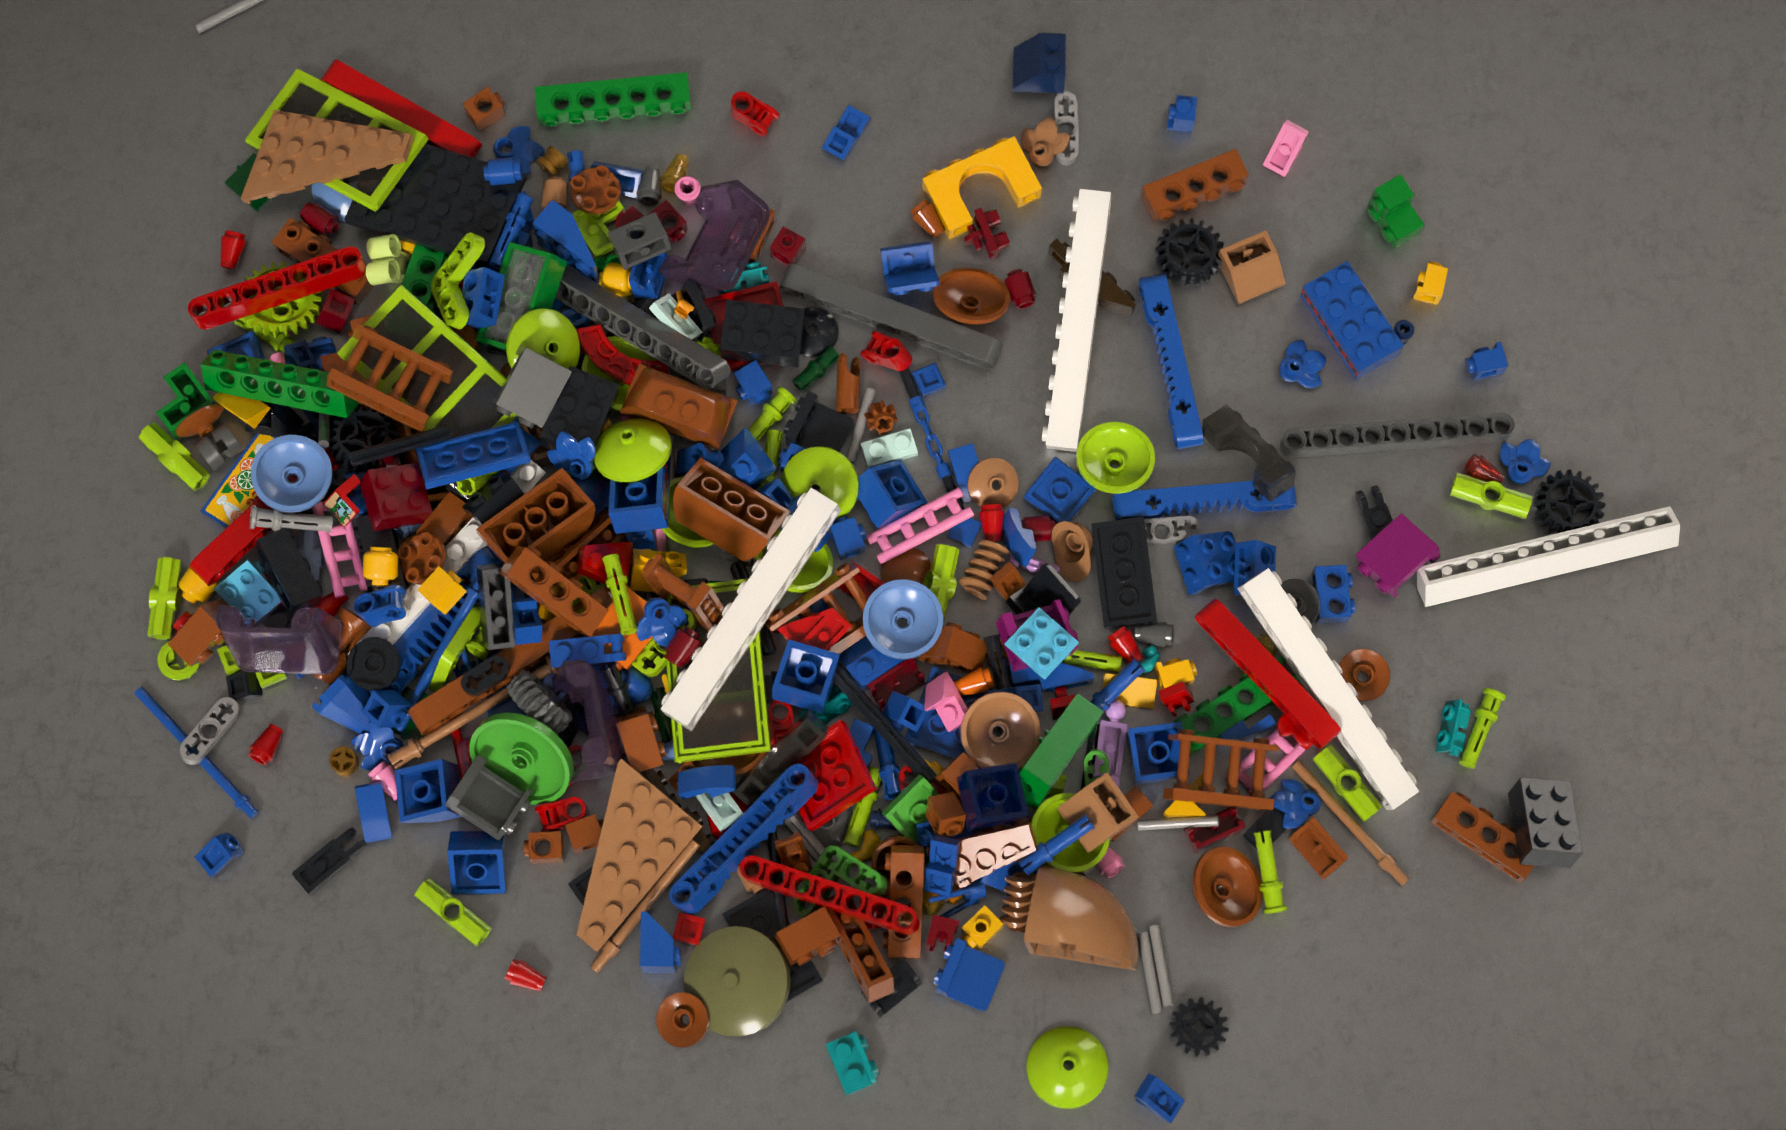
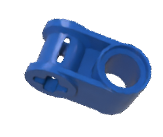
M702 443L679 449L676 460V478L685 476L700 458L721 469L724 462L723 453L718 450H709Z
M390 585L373 592L363 593L354 601L353 609L371 627L401 620L406 616V609L403 607L406 590L402 586Z

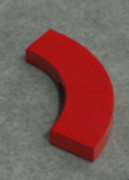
M601 324L576 329L580 346L589 360L603 373L621 383L631 385L639 363L669 374L667 365L658 360L649 361L630 358L619 352L618 348L605 335Z

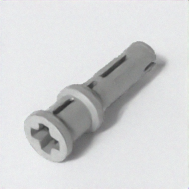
M252 505L249 528H272V531L280 530V528H291L331 533L333 516L289 513L275 509H259Z

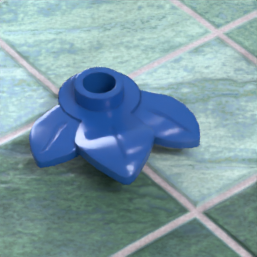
M517 126L511 129L507 137L498 139L493 146V153L497 159L513 157L514 160L520 159L522 172L526 173V175L531 173L529 163L536 161L538 157L544 154L545 150L539 143L529 139L530 127ZM505 147L511 149L507 154L502 153V149Z
M1303 340L1291 343L1286 349V358L1279 365L1280 376L1288 382L1297 381L1306 388L1320 386L1322 382L1317 372L1325 366L1326 357L1319 351H1307Z
M561 431L556 440V449H551L547 452L549 460L557 469L563 468L574 478L580 480L588 478L592 473V460L596 455L592 439L586 437L578 442L567 432Z
M1533 439L1522 441L1518 447L1504 442L1500 449V459L1508 467L1510 480L1516 484H1525L1531 481L1533 477L1543 476L1550 468L1551 462L1540 457V446Z
M652 598L646 602L644 616L637 623V637L640 641H643L652 636L659 645L667 647L676 633L675 628L687 624V616L679 606L669 605L663 598Z
M370 721V732L356 735L352 738L351 744L358 752L365 755L361 768L372 771L383 761L386 764L391 763L387 754L392 752L386 749L388 746H394L397 750L404 746L400 739L394 737L391 727L378 728Z
M1282 779V790L1275 792L1269 798L1274 799V807L1285 812L1282 825L1283 828L1288 829L1303 826L1308 816L1315 815L1321 807L1319 796L1313 791L1306 790L1299 781L1294 779ZM1304 799L1311 801L1312 805H1307Z

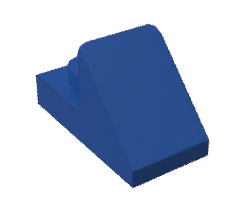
M1148 1073L1135 1094V1101L1170 1124L1185 1102L1182 1097L1158 1077Z

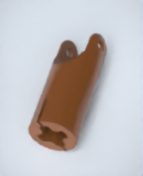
M841 353L837 361L836 411L848 415L856 414L859 412L860 359L858 357L853 358L850 372L847 367V355Z

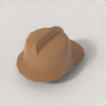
M1059 522L1053 527L1051 533L1055 563L1060 567L1059 573L1070 582L1083 581L1091 569L1090 552L1094 544L1092 534L1081 522Z

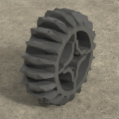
M523 670L507 686L512 700L516 702L518 707L528 717L545 724L557 735L561 731L563 732L572 721V714L567 705L562 702V699L531 672Z

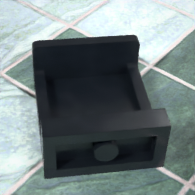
M499 472L490 477L482 489L472 494L462 508L465 512L471 514L481 526L522 497L524 493L512 477Z

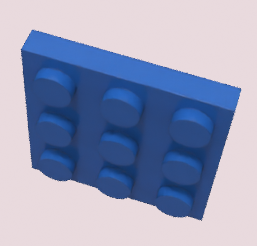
M932 666L919 700L920 704L924 705L926 685L946 671ZM949 673L953 683L954 681L962 678L957 675ZM984 694L962 695L961 697L967 708H969L974 701L984 696ZM936 709L927 712L918 732L908 729L905 735V739L911 745L954 760L961 753H965L960 738L961 726L954 731L948 732Z

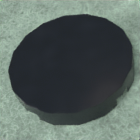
M368 637L351 649L347 658V671L351 679L359 687L369 691L383 690L390 687L397 680L401 671V657L397 648L389 641L379 637Z

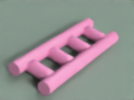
M958 487L866 535L870 545L878 542L883 551L876 555L879 563L883 564L973 517L974 514L970 507L962 510L957 502V499L963 497L960 488ZM948 505L953 515L938 522L933 512ZM924 517L929 528L915 535L910 524ZM901 529L906 540L892 547L887 536Z
M320 501L311 507L313 515L325 516L324 512L329 511L324 505L325 501ZM353 520L346 527L342 524L332 526L331 533L318 531L335 598L345 596L344 587L359 585L360 592L368 591L359 555L361 550L354 535ZM345 534L349 549L334 552L330 537ZM352 559L356 574L341 577L337 562Z
M1278 726L1264 739L1270 740L1269 745L1274 743L1278 745L1286 755L1276 765L1267 756L1265 757L1264 769L1268 773L1264 776L1263 792L1305 751L1298 743L1293 746L1284 737H1280ZM1252 750L1240 762L1238 780L1249 792H1252L1253 779L1245 772L1254 764L1255 750Z

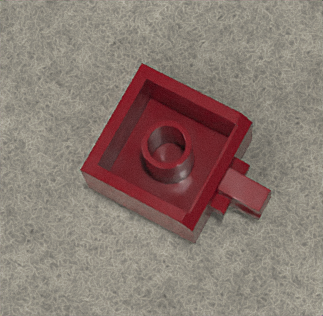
M393 455L378 459L379 466L376 469L368 470L360 483L373 531L423 524L432 513V509L418 463L400 465V463L395 462Z

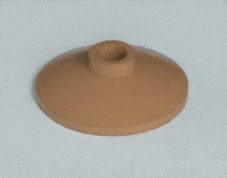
M984 459L978 462L969 474L967 481L968 492L971 499L980 507L982 505L1001 504L1002 508H1004L1014 500L1018 492V475L1013 466L1003 459ZM998 480L1000 485L994 490L992 482Z

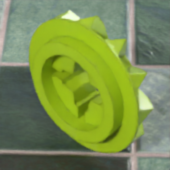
M168 641L162 646L158 654L157 662L160 671L169 679L177 681L186 678L190 679L191 675L198 671L200 663L189 666L183 660L185 668L180 667L178 664L173 665V662L176 661V654L168 645L170 642Z

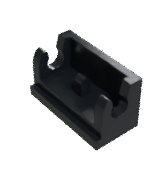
M904 958L889 969L893 975L894 993L869 1003L864 992H861V996L879 1018L922 985L921 979Z

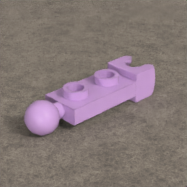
M1114 700L1109 705L1110 708L1107 711L1105 710L1109 721L1101 720L1097 749L1103 750L1108 755L1110 776L1119 788L1127 724L1119 723L1120 719L1126 714L1125 705L1119 700ZM1098 755L1095 756V774H1093V777L1105 774H1099V766L1104 761L1100 760Z

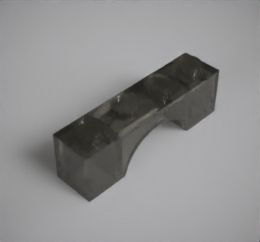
M1226 404L1203 419V437L1218 452L1237 450L1249 455L1254 460L1257 467L1254 470L1253 486L1269 502L1294 487L1296 470L1292 463L1285 461L1272 444H1268L1261 438L1259 432L1254 427H1250L1243 420L1239 412L1232 410Z
M809 709L774 744L771 751L767 752L754 768L748 771L736 783V790L733 793L750 807L790 766L794 765L805 755H808L827 736L829 727Z

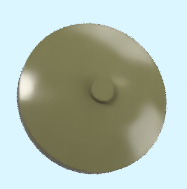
M733 926L710 933L699 942V946L697 945L694 948L686 964L684 992L691 993L702 1000L709 1014L708 1029L721 1035L748 1036L764 1030L780 1015L789 996L790 970L784 953L774 940L753 928Z

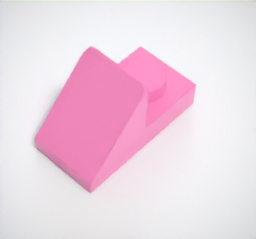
M1286 120L1263 166L1286 177L1302 150V145L1309 131Z
M944 672L926 685L924 710L936 709L947 731L951 732L961 726L963 716L968 708L949 673Z

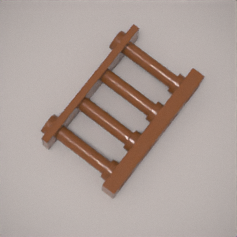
M356 324L353 338L359 341L343 370L331 369L327 377V387L419 432H424L429 420V415L426 414L425 409L440 381L450 384L453 371L450 370L447 364L441 361L434 362L379 335L370 326L364 325L362 327ZM369 345L383 353L367 382L362 383L354 379L352 374ZM392 357L407 365L393 391L386 395L378 391L376 386ZM416 369H419L431 375L416 405L409 406L402 402L401 397Z
M657 553L655 558H650L646 562L642 576L658 598H663L667 601L671 596L690 608L703 629L708 632L713 625L719 624L723 618L724 606L710 586L704 582L699 587H692L674 574L664 557Z
M852 562L840 565L834 570L835 574L824 580L814 589L805 593L785 608L774 610L765 622L766 626L773 632L780 626L787 624V621L801 613L803 618L812 615L813 612L809 606L823 598L829 608L832 607L852 626L829 650L830 652L840 654L865 637L866 634L863 627V613L862 617L856 621H850L831 591L845 583L864 612L868 599L853 577L860 570Z
M1178 729V734H1169L1168 740L1180 741L1177 783H1174L1173 788H1164L1163 799L1229 807L1235 806L1256 810H1273L1274 799L1265 798V793L1262 792L1266 751H1278V745H1269V739L1253 738V742L1194 736L1195 731ZM1191 743L1205 744L1202 786H1199V791L1190 790V785L1187 784ZM1216 746L1230 747L1227 789H1224V794L1215 793V788L1212 787ZM1241 749L1255 750L1252 792H1249V796H1241L1240 790H1238Z

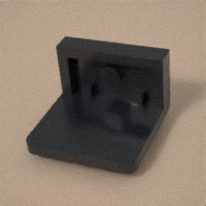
M694 279L684 282L681 289L683 298L694 306V310L690 311L688 316L703 332L697 339L710 336L715 327L716 318L713 311L708 309L704 302V291L701 286L696 285ZM676 293L672 294L671 296L678 303ZM655 301L646 304L644 307V312L648 313L649 315L657 319V317L649 309V307Z
M808 391L805 398L801 396L796 404L795 411H797L794 420L789 419L783 433L786 434V445L789 446L790 443H794L803 448L823 446L841 452L854 426L853 419L818 403V395Z
M1045 563L1025 587L1007 599L1006 604L1017 615L1038 609L1039 607L1049 606L1054 600L1060 599L1062 605L1066 606L1070 616L1081 603V599L1049 563Z

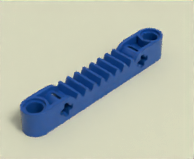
M1159 274L1139 278V291L1147 323L1153 327L1152 334L1156 335L1154 343L1158 344L1157 354H1160L1159 363L1163 364L1161 373H1165L1163 382L1167 383L1165 391L1170 393L1168 397V402H1170L1168 418L1175 447L1179 450L1203 445L1201 423L1166 275ZM1159 309L1160 313H1164V315L1160 316L1159 313L1155 311ZM1182 406L1183 410H1187L1186 414H1182L1181 410H1177L1178 407Z
M1292 478L1136 490L1112 495L1114 520L1143 516L1144 519L1160 518L1163 513H1165L1166 517H1169L1171 510H1174L1176 515L1180 516L1182 509L1185 510L1187 515H1190L1192 508H1195L1197 514H1201L1203 507L1206 508L1208 513H1211L1214 506L1218 512H1222L1224 506L1231 512L1234 505H1237L1239 511H1242L1243 507L1251 512L1280 511L1297 507L1295 483ZM1254 492L1257 493L1258 497H1261L1260 501L1256 500L1255 496H1252ZM1149 501H1153V504L1157 506L1156 509H1152L1151 505H1148Z
M488 548L477 551L457 573L462 579L460 585L467 591L469 586H473L477 578L476 565L502 563L501 560ZM467 592L446 615L430 603L393 644L401 657V671L397 680L390 687L383 690H396L400 694L414 679L418 670L417 664L422 666V657H430L429 649H436V641H442L443 633L447 632L468 594Z
M802 764L790 766L672 886L669 892V899L672 904L685 914L694 915L698 913L721 890L725 879L730 878V873L738 870L737 865L741 863L742 859L753 855V849L760 848V842L762 840L767 841L768 834L770 832L774 833L777 825H782L784 823L783 820L792 817L815 794L818 789V780L811 771ZM802 778H805L804 781L798 785V782ZM690 894V897L684 901V898Z

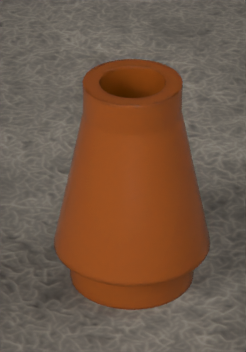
M927 200L922 201L910 211L913 216L912 219L932 239H935L945 231L933 204H929Z

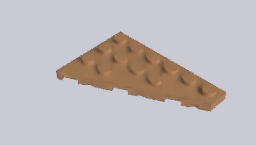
M274 110L240 199L244 203L251 204V200L266 196L273 198L282 193L288 194L306 189L305 186L318 182L325 184L334 179H344L359 175L360 171L370 168L381 169L390 164L396 165L406 162L414 142V137L403 132Z
M620 759L617 763L576 934L596 952L600 950L702 828L701 824L623 759Z

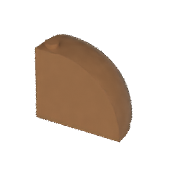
M1042 864L1036 876L1024 935V943L1029 953L1137 971L1139 959L1137 934L1128 912L1118 898L1102 884L1085 875Z

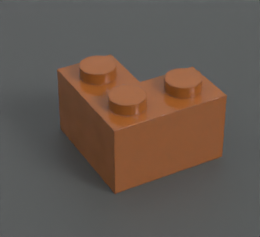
M222 598L200 606L168 645L189 666L198 663L204 664L213 656L214 653L211 650L216 645H221L227 639L231 641L240 633L239 626L245 620Z
M948 622L946 626H942L941 634L934 646L926 653L915 657V659L926 664H945L961 673H971L979 667L983 669L987 648L985 641L979 639V634L963 631L961 625Z
M642 706L636 708L633 713L629 710V715L627 716L616 714V723L629 765L637 772L664 765L661 757H665L666 753L662 741L656 742L654 732L659 730L653 711L647 712L646 707Z
M822 907L778 931L775 939L789 964L792 966L798 963L801 966L818 954L822 958L835 950L834 947L837 946L840 933L826 908Z

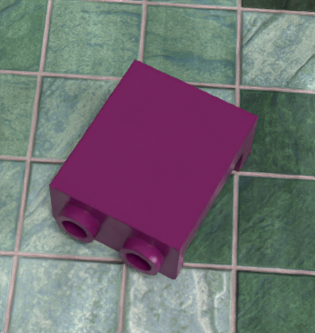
M1401 513L1355 554L1358 564L1356 567L1364 577L1370 576L1376 581V587L1383 594L1389 593L1395 598L1398 595L1397 589L1428 560L1431 563H1435L1440 558L1439 546Z
M1060 599L1054 600L1051 605L1041 608L1079 642L1076 631L1071 629L1069 612L1066 606L1062 605ZM1037 609L1017 615H1012L1011 612L1001 614L995 624L1003 645ZM1004 645L1013 672L1030 668ZM1078 645L1071 651V654L1069 656H1071L1076 651Z

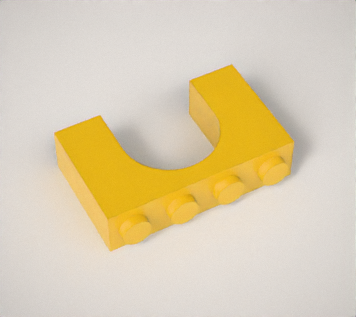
M1015 136L1009 139H999L992 147L977 149L970 157L964 160L956 159L950 162L948 167L940 171L934 169L922 178V188L930 204H933L949 239L967 232V227L973 225V220L959 193L960 186L971 175L990 173L999 177L1007 186L1018 208L1041 197L1042 187Z

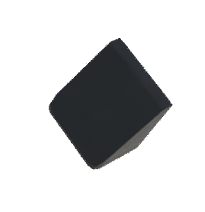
M245 669L226 676L229 697L233 698L236 702L263 695L254 670Z

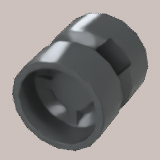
M224 423L212 430L211 437L204 436L194 443V446L213 471L226 463L227 457L234 458L244 451L243 447ZM220 439L227 447L222 452L215 445Z

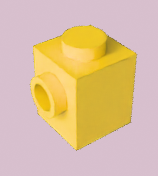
M440 566L417 589L444 615L466 593V590L460 585L462 579L451 569L447 573Z
M984 905L961 928V932L964 934L961 938L972 949L976 946L981 950L1003 928L1004 924Z

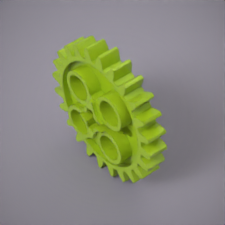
M273 261L271 268H267L262 264L261 272L255 269L252 270L253 278L285 268L286 263L282 261L280 267H277ZM249 276L244 277L245 281L253 279ZM322 292L241 319H245L247 327L253 325L255 333L262 329L265 337L269 332H273L274 338H277L279 332H283L285 338H288V331L291 330L294 334L298 335V327L307 330L306 322L314 323V315L320 314L319 307L323 305Z

